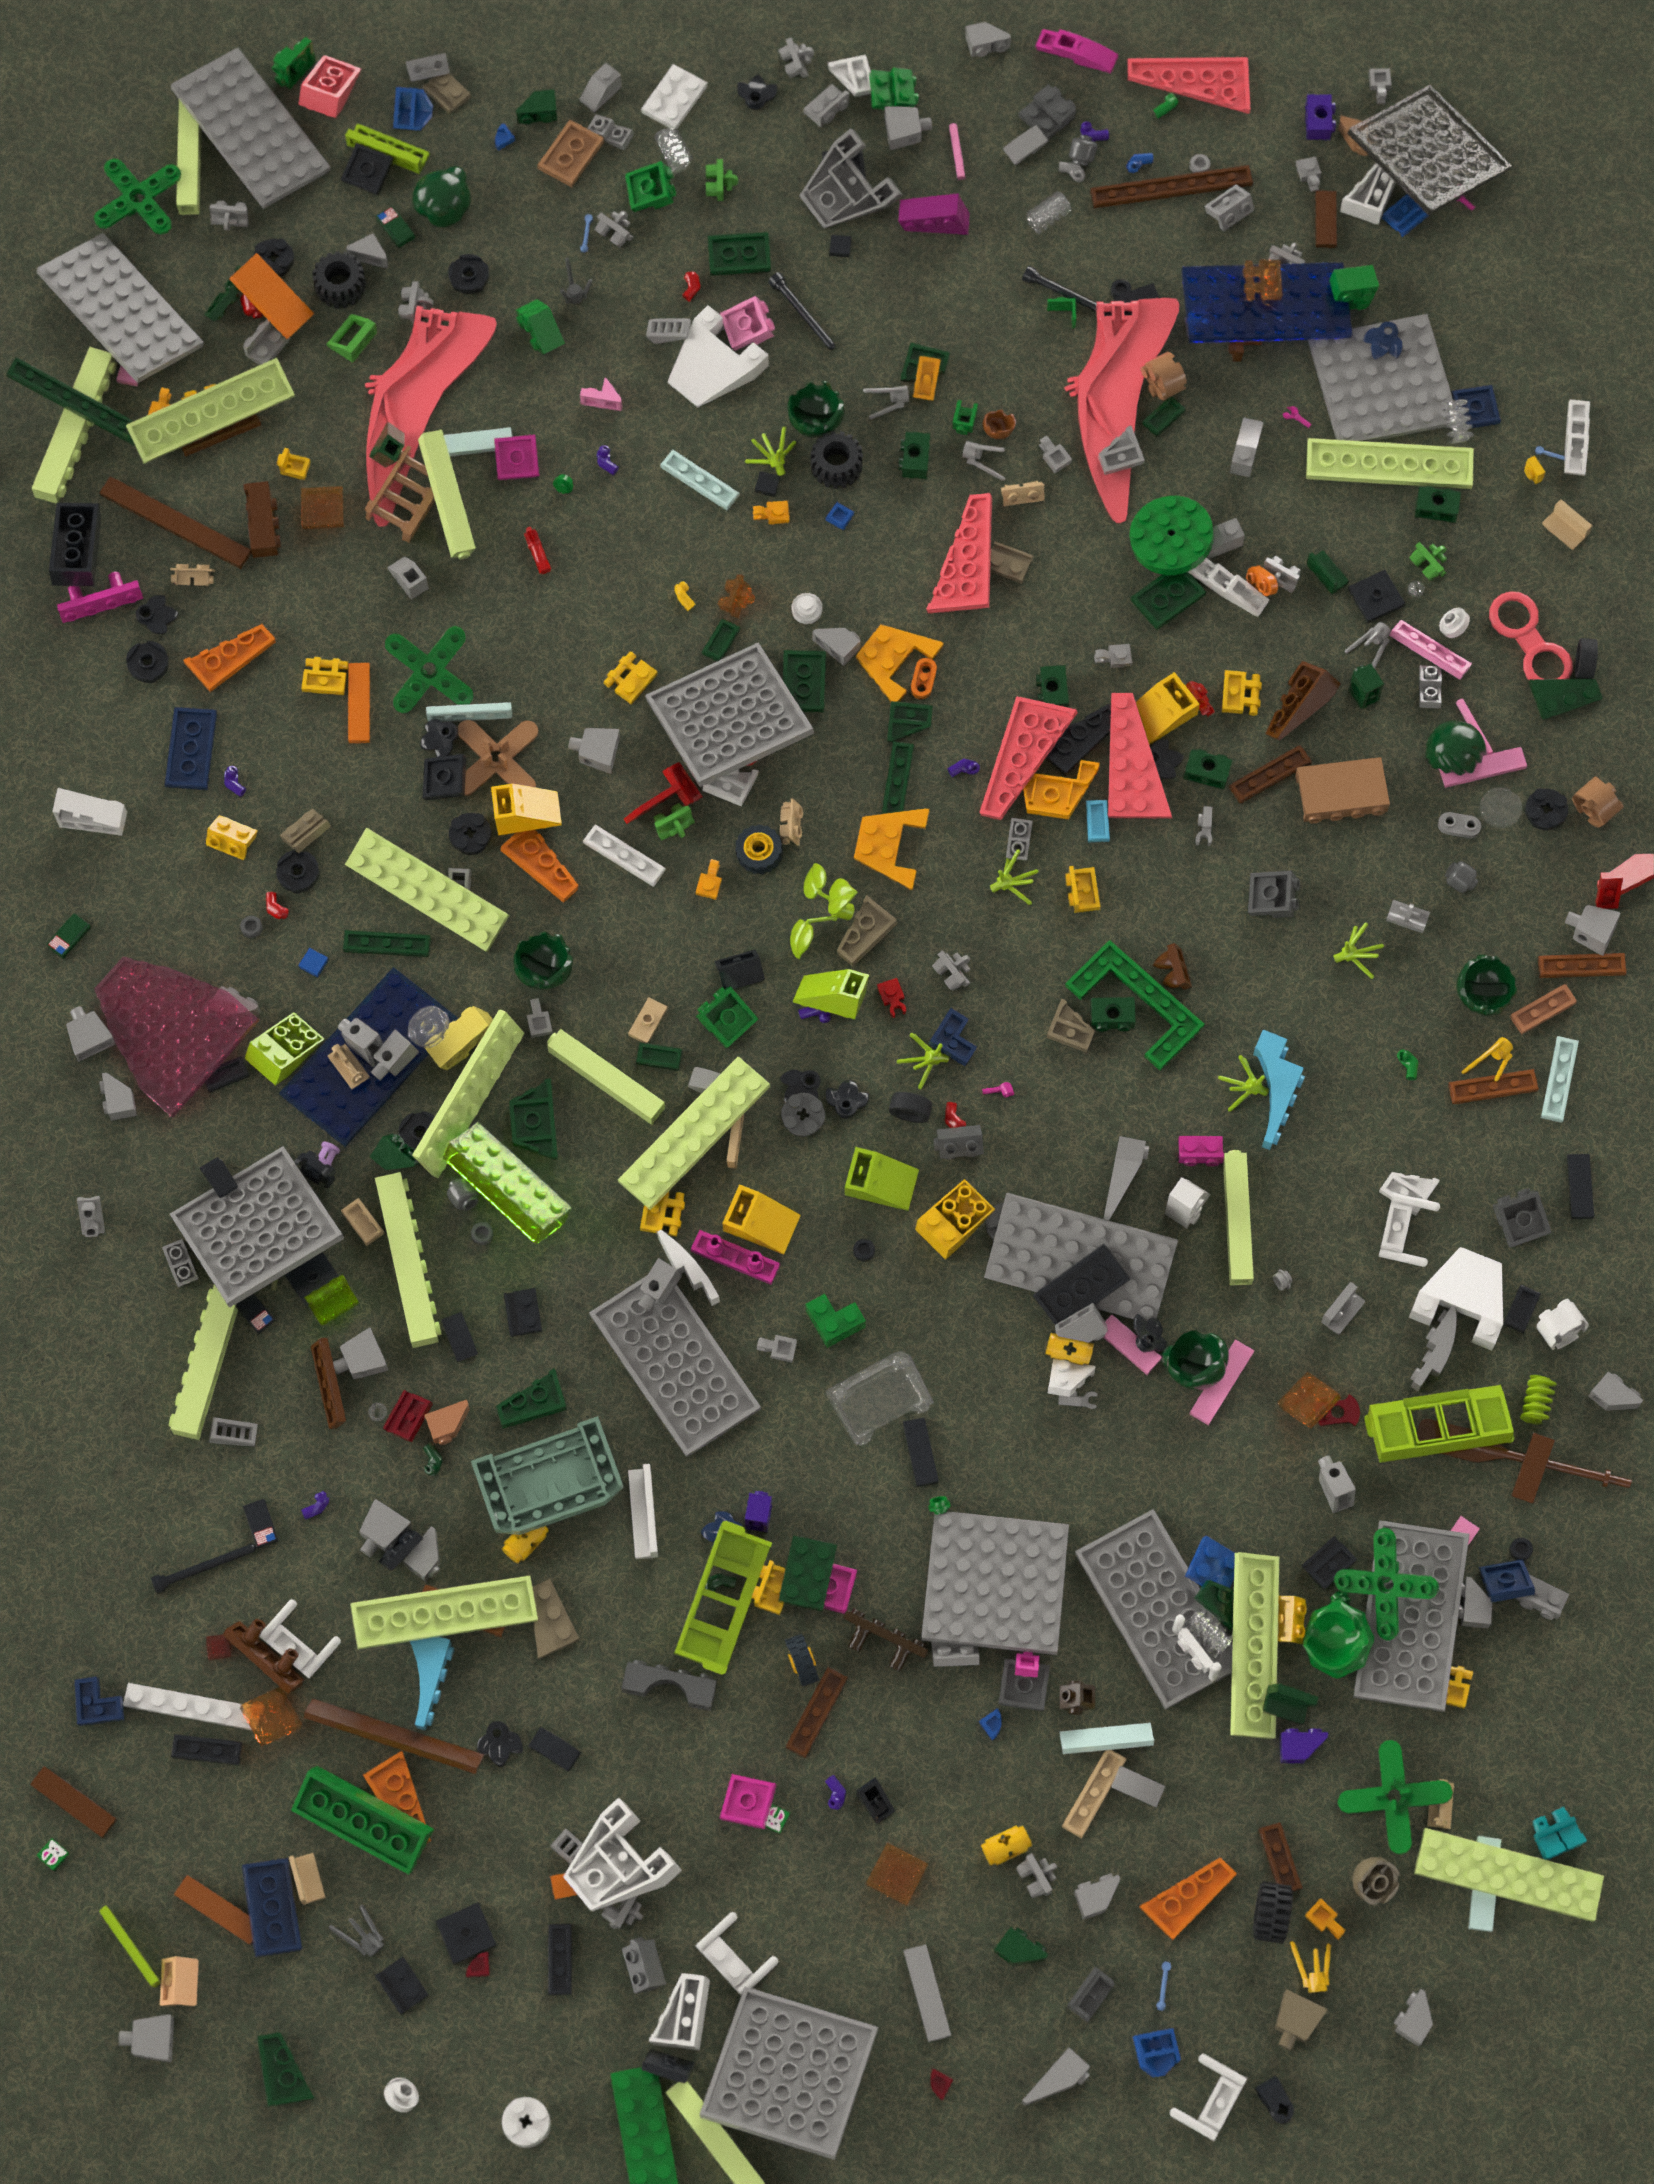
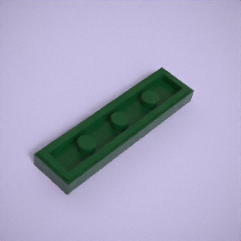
M893 741L882 814L904 811L914 744Z
M345 930L343 952L429 957L431 936Z

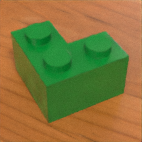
M1373 265L1334 270L1329 280L1335 302H1347L1349 310H1363L1369 307L1379 288Z
M536 299L516 309L518 315L516 317L517 323L520 328L530 332L532 337L530 342L535 351L538 350L542 354H546L565 344L549 306Z
M825 1294L805 1304L806 1313L827 1348L866 1328V1320L855 1302L835 1312Z

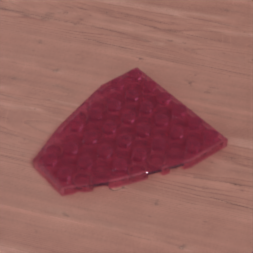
M122 957L94 988L97 998L100 1000L102 1012L107 1019L109 1032L121 1054L126 1059L139 1088L172 1118L260 1021L226 990L211 986L206 982L194 979L169 967L157 966L127 957Z

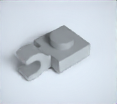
M1390 68L1370 69V91L1376 90L1377 105H1385L1386 90H1391Z
M1316 156L1297 160L1296 168L1301 182L1307 181L1311 192L1319 191L1318 185H1320L1321 171Z
M1047 436L1040 440L1041 444L1039 446L1045 452L1043 459L1054 473L1072 463V458L1061 444L1055 447Z
M1130 644L1109 645L1108 651L1104 649L1095 650V664L1110 662V668L1132 665Z
M1204 806L1203 813L1198 814V826L1202 827V830L1196 836V845H1199L1201 838L1207 839V846H1210L1212 843V807Z
M539 998L530 1000L533 1014L527 1015L531 1038L553 1034L548 1011L541 1012Z
M775 1335L774 1341L759 1338L757 1350L772 1352L771 1358L792 1363L797 1339Z
M1090 1391L1083 1397L1077 1396V1392L1070 1397L1059 1395L1058 1404L1085 1406L1094 1409L1097 1405L1090 1404L1088 1398L1090 1396H1097V1393Z

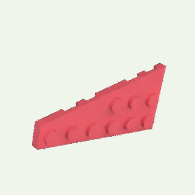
M1248 57L1134 58L1127 61L1128 81L1250 114Z
M990 493L969 496L962 515V522L955 533L954 543L950 546L940 572V580L937 587L935 586L932 601L926 609L928 613L989 608L992 496Z
M1111 693L1108 818L1172 819L1133 693Z
M1016 697L980 809L981 816L1002 820L1077 715V709Z

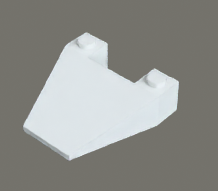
M707 306L694 318L689 330L688 339L684 341L668 380V383L696 407H700L756 379L769 366L768 354L754 342L743 353L738 355L716 337L724 329L723 317L710 306Z
M1460 1247L1419 1291L1409 1318L1430 1326L1438 1304L1449 1309L1451 1306H1454L1457 1312L1479 1320L1471 1343L1492 1351L1503 1325L1502 1263Z
M619 1798L601 1813L563 1876L591 1911L664 1887L682 1871L661 1847L648 1859L642 1860L624 1838L640 1820Z

